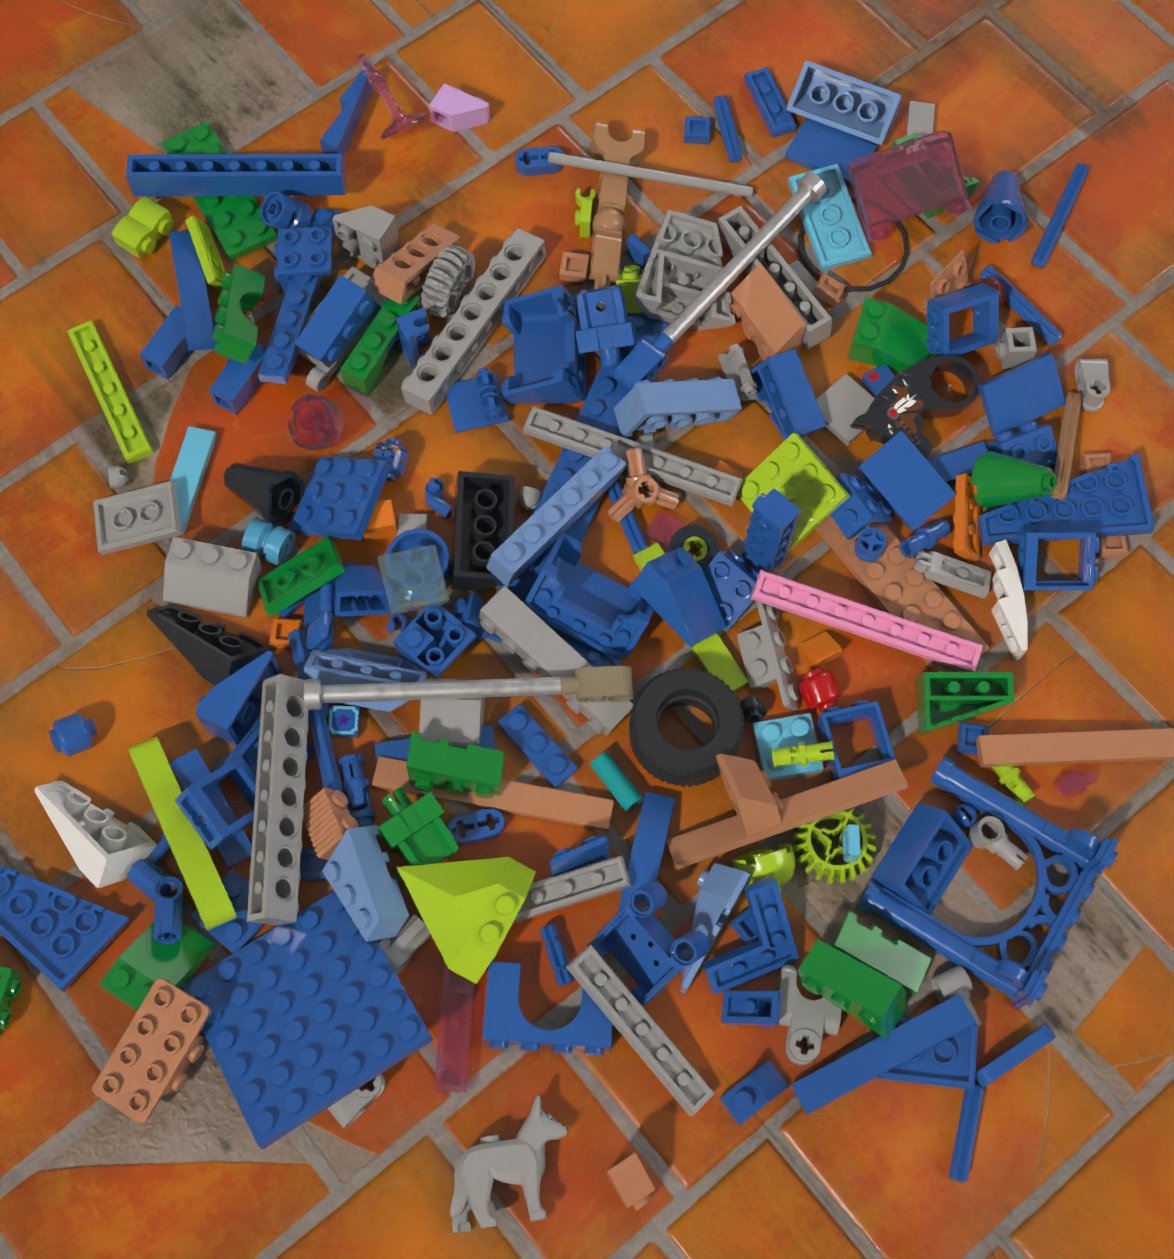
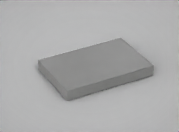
M173 480L93 501L97 549L101 555L182 535L177 484Z

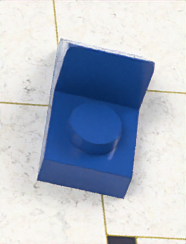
M724 991L721 1023L726 1025H755L763 1029H771L778 1026L782 992Z
M769 1060L719 1100L739 1126L787 1089L789 1085Z

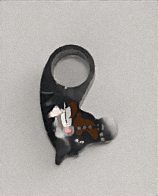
M936 356L922 360L908 367L890 381L875 397L866 413L858 416L850 427L865 430L870 441L875 440L882 444L887 443L899 431H902L920 453L927 458L931 454L932 446L929 439L922 434V418L953 417L963 412L979 392L977 386L980 384L978 373L967 360L957 356ZM946 371L956 375L964 385L965 399L960 402H949L942 399L934 389H931L932 381L930 377L932 374Z

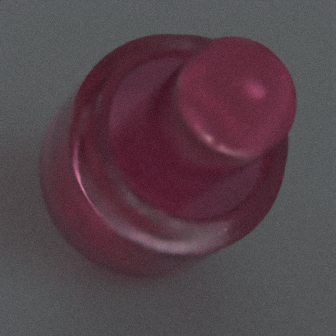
M1080 770L1068 771L1056 777L1054 788L1058 794L1065 797L1080 794L1086 790V785L1098 782L1097 775L1094 771L1084 774Z

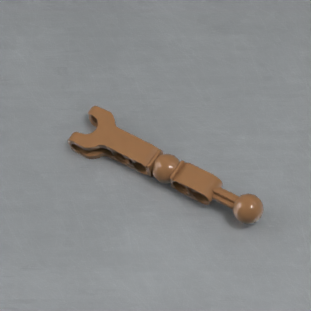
M596 121L592 132L589 154L595 160L636 167L644 150L645 131L633 129L630 139L627 141H617L609 135L607 123ZM600 172L596 214L592 220L594 236L588 279L595 280L594 289L609 287L610 283H616L620 263L622 234L625 229L623 214L625 211L628 176ZM603 302L598 303L601 309L606 308Z

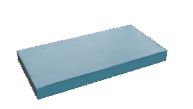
M838 164L809 171L819 176L827 188L826 192L817 202L809 201L799 212L820 271L871 258L870 247ZM807 172L788 177L787 182L792 196L798 190L797 183Z

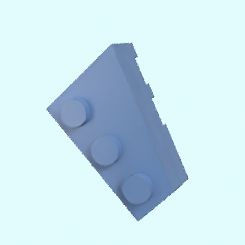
M377 825L348 828L322 870L366 942L396 937L409 917L397 880H391L386 863L390 860L387 852H381L376 836L380 835Z

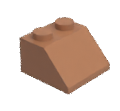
M722 753L716 755L726 792L746 835L750 836L780 824L781 819L778 811L783 809L778 794L776 792L771 793L769 790L772 785L766 770L760 772L754 760Z

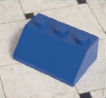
M918 803L871 877L879 885L931 915L973 847V844L946 810Z

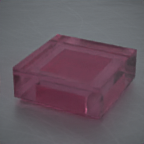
M658 510L645 532V537L668 548L671 537L677 530L683 527L684 522Z

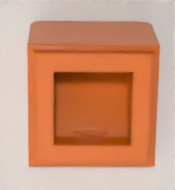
M826 631L800 645L815 669L840 657L843 651L840 645Z

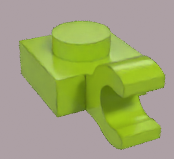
M577 188L575 201L581 207V210H576L575 226H580V237H590L595 190L591 189L589 197H582L581 188Z

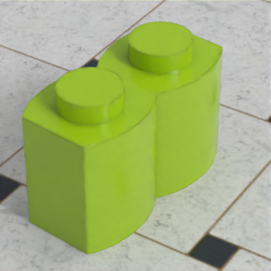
M144 196L134 204L129 214L117 223L111 234L117 245L142 259L154 251L157 240L169 234L174 220L169 210Z

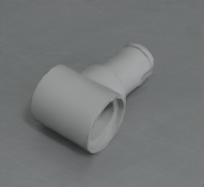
M988 816L973 824L968 831V838L974 847L987 849L992 854L996 853L1011 865L1015 871L1023 865V861L1027 860L1028 855L1007 839L1008 835L1004 832L1003 823L999 819ZM982 827H985L989 830L991 835L990 839L986 838L983 835Z
M957 965L930 979L933 991L941 1003L960 994L978 1027L982 1025L969 999L972 997L970 991L973 990L972 983L962 966Z

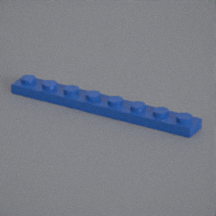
M315 208L309 227H330L332 231V246L336 237L332 218L334 215L340 214V210ZM323 275L291 277L258 373L260 381L287 384L299 349L294 343L307 325Z

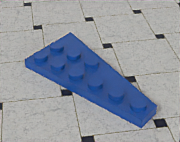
M1139 453L1130 456L1122 462L1109 464L1104 469L1094 473L1089 472L1069 480L1068 492L1064 500L1053 499L1050 494L1046 497L1022 501L1013 505H1005L980 515L977 520L982 546L994 545L996 542L1005 539L1008 544L1019 543V529H1089L1096 532V537L1152 534L1155 529ZM1038 539V542L1071 539Z
M0 865V933L63 992L132 921L129 917L117 914L100 905L88 902L71 893Z

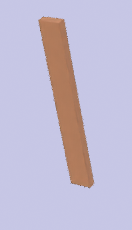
M1174 728L979 735L976 738L980 767L1174 760Z
M378 757L372 782L373 788L395 791L402 787L405 790V794L421 797L430 792L418 790L415 786L410 785L406 768L407 761ZM503 779L500 796L493 795L492 798L478 797L473 792L463 791V794L455 795L445 792V789L433 788L431 791L437 800L484 809L493 808L500 812L607 832L609 831L614 800Z
M895 759L781 799L783 809L778 811L781 823L750 836L746 835L738 815L666 841L677 870L908 788L907 781Z

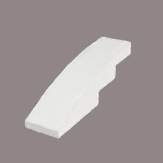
M1005 539L996 542L989 553L996 569L990 584L998 599L991 611L1014 661L1021 659L1028 649V621L1024 592L1018 569Z

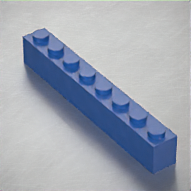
M342 154L128 155L126 178L133 196H267L274 191L288 196L345 195L346 171Z

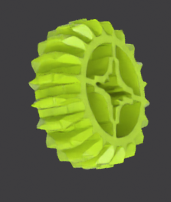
M854 807L846 812L841 811L796 827L800 832L795 833L793 836V840L799 842V844L794 846V852L803 853L797 861L799 864L808 862L809 865L806 867L805 872L809 874L813 869L816 870L815 879L817 881L823 875L827 876V884H832L835 876L840 885L846 882V876L851 881H855L857 879V872L863 875L867 871L865 865H871L873 862V858L869 854H874L876 847L869 843L873 842L876 836L872 833H866L871 829L872 825L871 823L862 825L863 813L858 814L857 817L852 815ZM825 822L839 823L838 827L834 830L825 828L820 830L816 828V826ZM847 825H859L861 856L856 862H850L845 865L830 864L833 858L843 857L842 832ZM840 833L837 844L838 847L834 848L832 853L829 854L830 849L832 847L831 840L833 838L835 839L837 834ZM811 838L815 839V843L822 848V859L815 853L811 844Z

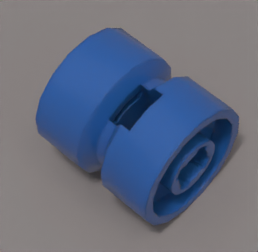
M274 191L269 193L263 200L260 216L266 225L276 229L303 228L310 225L311 209L305 202Z

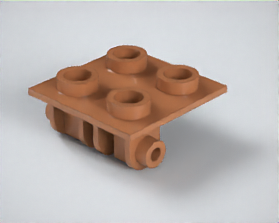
M961 250L929 284L931 294L923 301L921 308L925 314H927L928 300L970 287L964 250Z

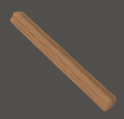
M1069 392L1064 406L1054 469L1057 485L1051 493L1053 499H1059L1060 501L1066 498L1082 400L1080 393Z

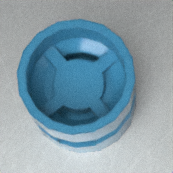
M255 517L249 523L243 535L242 550L255 552L258 554V557L264 555V560L280 566L287 561L292 552L295 533L280 526L274 528L272 523Z

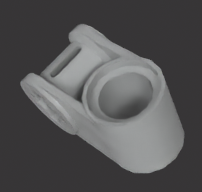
M1077 359L1075 381L1078 393L1082 396L1081 407L1086 411L1096 412L1100 410L1104 405V398L1110 393L1111 386L1107 359Z
M382 1074L375 1077L376 1080L373 1082L375 1089L373 1091L369 1089L363 1090L364 1084L327 1108L343 1129L360 1117L366 1108L383 1093L386 1084Z

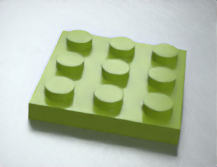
M795 432L742 481L737 494L753 513L754 508L752 505L761 494L767 495L775 488L801 510L788 553L850 497L800 435Z

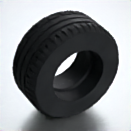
M676 668L653 677V680H649L647 685H644L642 690L639 691L630 715V744L638 762L656 779L659 778L660 781H665L667 784L672 783L675 786L681 785V787L705 784L721 774L716 755L721 753L731 756L737 755L744 733L743 710L740 702H738V697L734 695V691L730 689L729 685H725V682L722 679L720 680L719 677L712 676V673H706L704 670L699 671L696 668ZM687 705L698 708L712 721L714 735L711 741L701 748L693 750L676 748L661 736L658 730L660 716L666 710L675 706Z

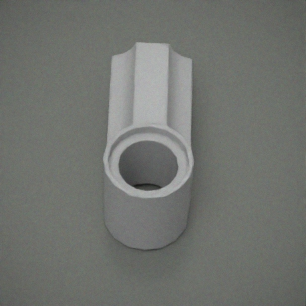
M413 914L403 924L396 937L385 938L379 943L397 975L408 965L411 960L410 957L424 944L431 934L425 923Z

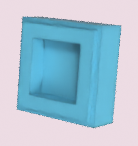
M847 825L842 832L843 861L856 862L861 856L859 825Z

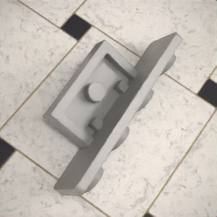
M756 601L762 625L737 634L750 689L758 690L778 683L784 707L793 711L800 709L798 703L800 692L791 677L793 666L788 656H786L783 647L786 645V640L783 632L778 628L776 620L779 618L778 610L775 607Z

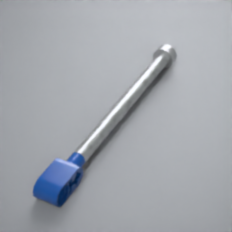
M807 172L797 183L798 190L653 342L647 338L642 340L615 369L613 377L629 390L639 381H651L668 360V355L665 352L809 201L817 202L826 192V185L819 176L812 172Z

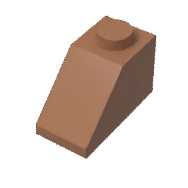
M636 1153L606 1172L608 1180L626 1209L633 1205L637 1211L652 1201L649 1194L655 1191V1188Z

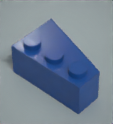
M340 275L294 344L303 352L330 368L382 307L366 290Z
M795 349L768 357L750 370L753 381L757 383L756 389L758 393L755 396L759 402L765 401L772 413L769 414V417L784 440L793 432L798 433L802 438L826 426L823 413L819 409L814 397L813 388L808 382L803 370L802 361Z

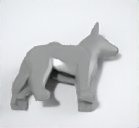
M539 1095L536 1096L531 1112L515 1139L500 1141L499 1135L480 1138L479 1145L466 1149L465 1153L456 1162L454 1194L450 1207L453 1233L471 1231V1223L468 1220V1212L471 1209L481 1229L498 1226L497 1219L491 1215L488 1206L494 1180L501 1183L522 1185L530 1221L547 1219L546 1210L542 1208L540 1201L541 1178L546 1166L545 1145L547 1141L557 1140L566 1136L569 1129L564 1124L555 1120L549 1113L542 1111Z

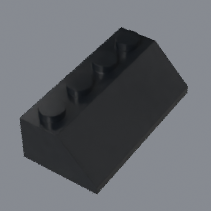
M458 471L454 495L450 589L482 591L504 585L486 567L491 554L513 534L515 476Z

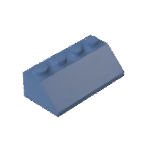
M805 60L786 111L882 146L901 106L902 95Z

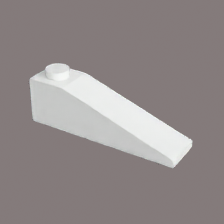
M62 780L35 787L34 792L78 868L97 888L123 881L131 870L132 865L139 859H146L157 846L139 826L132 822H129L127 825L114 818V811L106 808L104 811L90 803L91 798Z

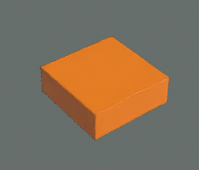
M273 617L269 646L276 649L291 650L288 634L296 629L303 630V621Z

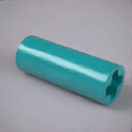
M608 751L603 752L590 763V766L625 812L631 811L643 801L644 798Z

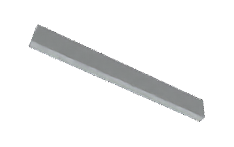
M535 406L532 407L523 427V434L592 458L606 445L627 463L626 450L637 447L641 448L646 473H651L652 479L733 507L743 479ZM626 464L624 469L629 470L628 464Z

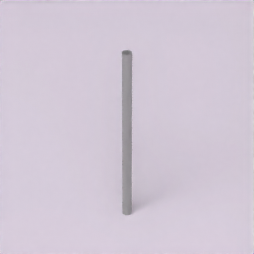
M549 152L548 163L751 197L753 193V187L555 152Z

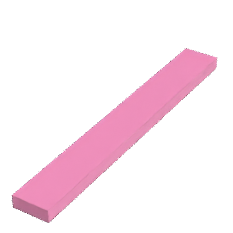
M760 570L751 596L752 600L963 672H976L983 645L763 570Z

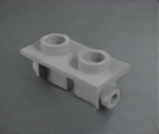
M733 344L729 347L730 351L728 353L718 354L725 378L734 380L740 401L757 399L755 396L758 393L756 389L757 383L753 381L744 357V348L740 347L739 344Z

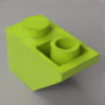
M637 265L624 266V269L619 270L616 279V285L621 284L627 313H643V310L633 299L644 269H640V266Z

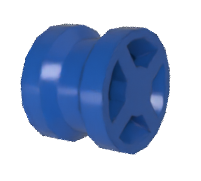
M874 527L863 529L854 546L856 556L864 562L871 563L877 561L886 546L885 534L880 529Z

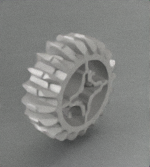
M452 244L439 252L437 259H434L433 265L429 268V273L425 277V284L422 286L421 304L425 310L429 311L428 313L446 319L454 314L455 310H458L474 278V254Z

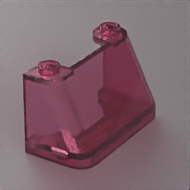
M948 131L934 132L858 158L848 166L852 188L868 242L884 240L892 231L891 223L940 207L943 208L945 213L952 216L961 215L965 211L972 209L953 136Z

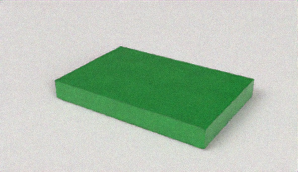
M330 536L317 542L257 580L265 611L270 617L345 572L335 542Z

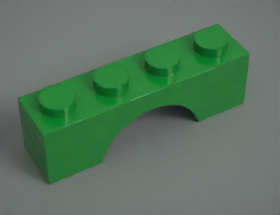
M234 264L230 273H224L220 287L223 289L217 302L221 306L218 308L215 316V322L218 323L212 334V339L215 340V353L246 364L256 346L258 327L250 322L242 311L253 312L263 294L264 275L238 264Z
M413 294L402 304L389 298L387 299L340 368L344 386L367 397L382 376L384 362L392 345L399 338L396 318L421 309L419 296Z

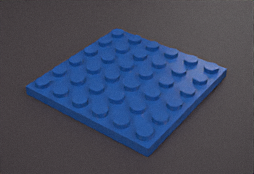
M335 891L298 913L297 922L275 927L182 985L183 991L203 1002L211 1009V1014L205 1022L202 1031L258 1147L262 1150L434 1040L378 941H365Z

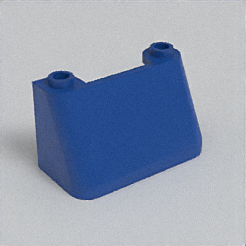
M563 285L504 301L502 322L505 328H508L514 334V376L504 379V383L501 386L503 397L512 404H554L585 401L587 397L586 353H579L575 332L580 325L578 302Z
M561 531L526 598L525 605L545 623L612 658H626L647 627L654 609L631 585L627 588L578 562L582 554V546L575 538Z

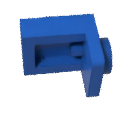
M472 593L464 599H459L452 608V615L477 636L470 645L489 634L481 626L480 621H478L482 598L476 593Z

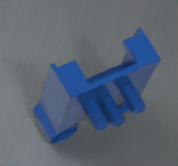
M649 882L633 891L628 898L626 906L587 945H592L602 958L610 953L617 958L639 984L631 993L642 1006L654 1000L687 966L704 957L710 947L709 940L703 932L691 930L675 940L652 913L661 909L667 903L666 890L661 884L656 882ZM645 895L650 899L651 905L646 901ZM687 943L692 947L693 953L689 951Z

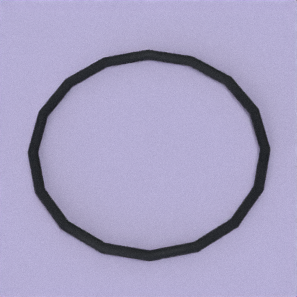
M851 198L852 203H861L883 212L894 221L903 235L905 252L901 264L888 279L871 286H846L844 289L847 292L872 291L890 284L904 270L910 253L908 235L897 216L882 205L861 198ZM802 223L797 236L799 256L809 272L819 279L821 274L813 269L804 254L802 237L805 228Z

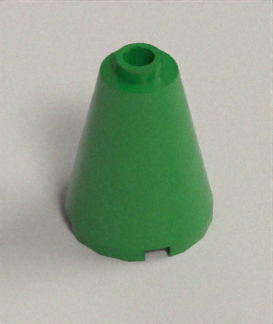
M987 451L985 456H979L973 467L971 485H976L977 494H973L977 504L983 508H992L1046 497L1055 490L1057 485V477L1051 468L993 451Z

